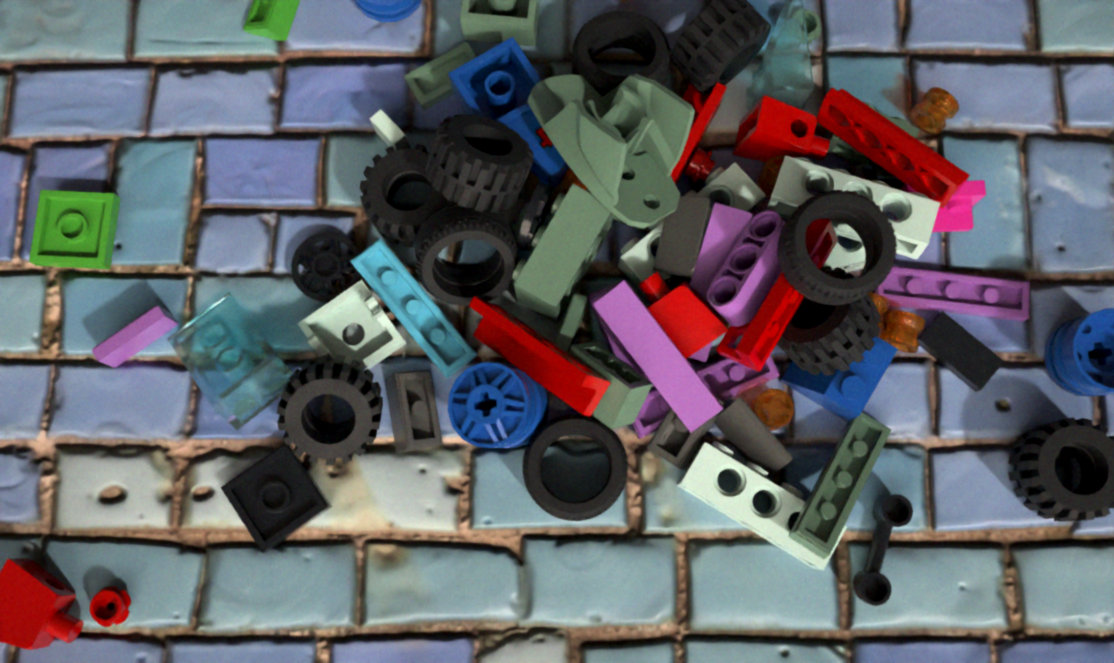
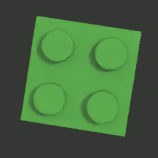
M40 190L29 262L36 266L111 269L121 198L115 193Z

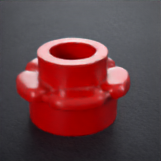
M700 148L696 150L683 173L692 178L691 182L695 183L698 178L703 181L707 179L716 163L710 159L712 151L709 150L707 153Z
M117 586L105 587L91 600L90 614L101 626L110 627L114 623L119 625L130 614L128 607L131 605V598L125 590L120 591ZM111 602L115 604V608L113 610L109 609V604Z

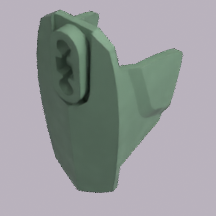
M636 73L627 77L619 86L603 97L581 75L574 74L550 77L538 82L532 88L527 103L543 130L578 179L608 210L627 225L643 229L655 225L662 218L675 212L680 192L671 177V173L681 158L695 114L692 105L657 81L642 77Z

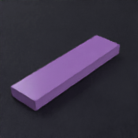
M714 202L697 257L695 270L689 283L707 302L709 286L753 216L751 212ZM712 342L689 358L706 362Z
M893 266L884 282L872 291L871 299L875 304L1025 321L1029 319L1030 282Z
M626 280L592 304L690 433L723 410L722 404Z
M771 356L768 357L760 372L727 357L696 370L715 397L723 402L780 376ZM657 388L649 391L635 422L632 423L638 439L655 433L670 409V405Z

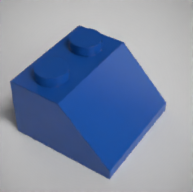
M828 318L823 319L817 326L825 322ZM875 337L872 339L875 343L872 350H866L862 354L864 359L858 364L856 361L849 364L850 369L844 372L836 369L834 375L825 376L822 371L818 376L812 375L807 370H801L791 361L780 381L847 422L860 416L898 349L879 337Z

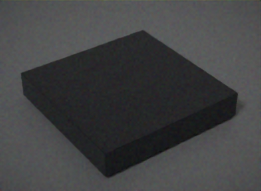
M284 443L221 487L262 553H267L332 507L300 457L293 452L294 448L291 444L286 445Z

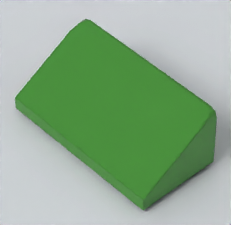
M253 0L243 30L250 34L278 41H286L300 0Z

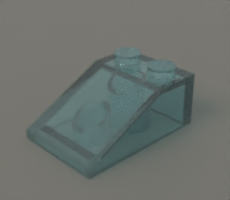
M785 0L759 68L753 72L752 86L746 89V106L748 110H751L764 95L803 110L814 90L802 0Z
M230 292L167 338L212 408L236 430H239L280 398L287 382H289L291 375L294 373Z

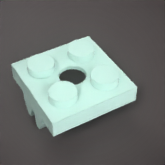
M362 280L298 323L308 338V343L318 353V357L328 355L329 361H335L336 356L341 355L345 356L344 363L350 365L354 359L361 363L360 370L362 372L372 368L406 344ZM350 324H358L364 329V338L357 345H348L343 340V331Z

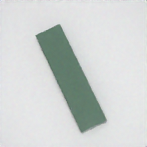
M863 411L860 416L847 422L788 537L823 560L830 556L891 432L890 428Z

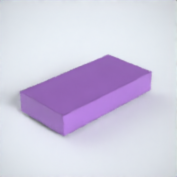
M157 305L95 346L91 351L99 362L116 368L175 328L179 323L172 313Z

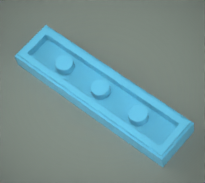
M381 238L350 261L352 266L447 380L477 356L474 349Z

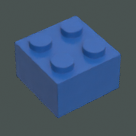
M513 37L448 73L453 93L467 115L487 117L504 125L531 111L527 103L532 88L542 81Z

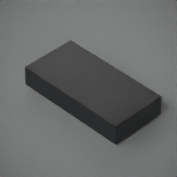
M943 311L933 319L915 341L975 392L980 391L1004 363V360Z

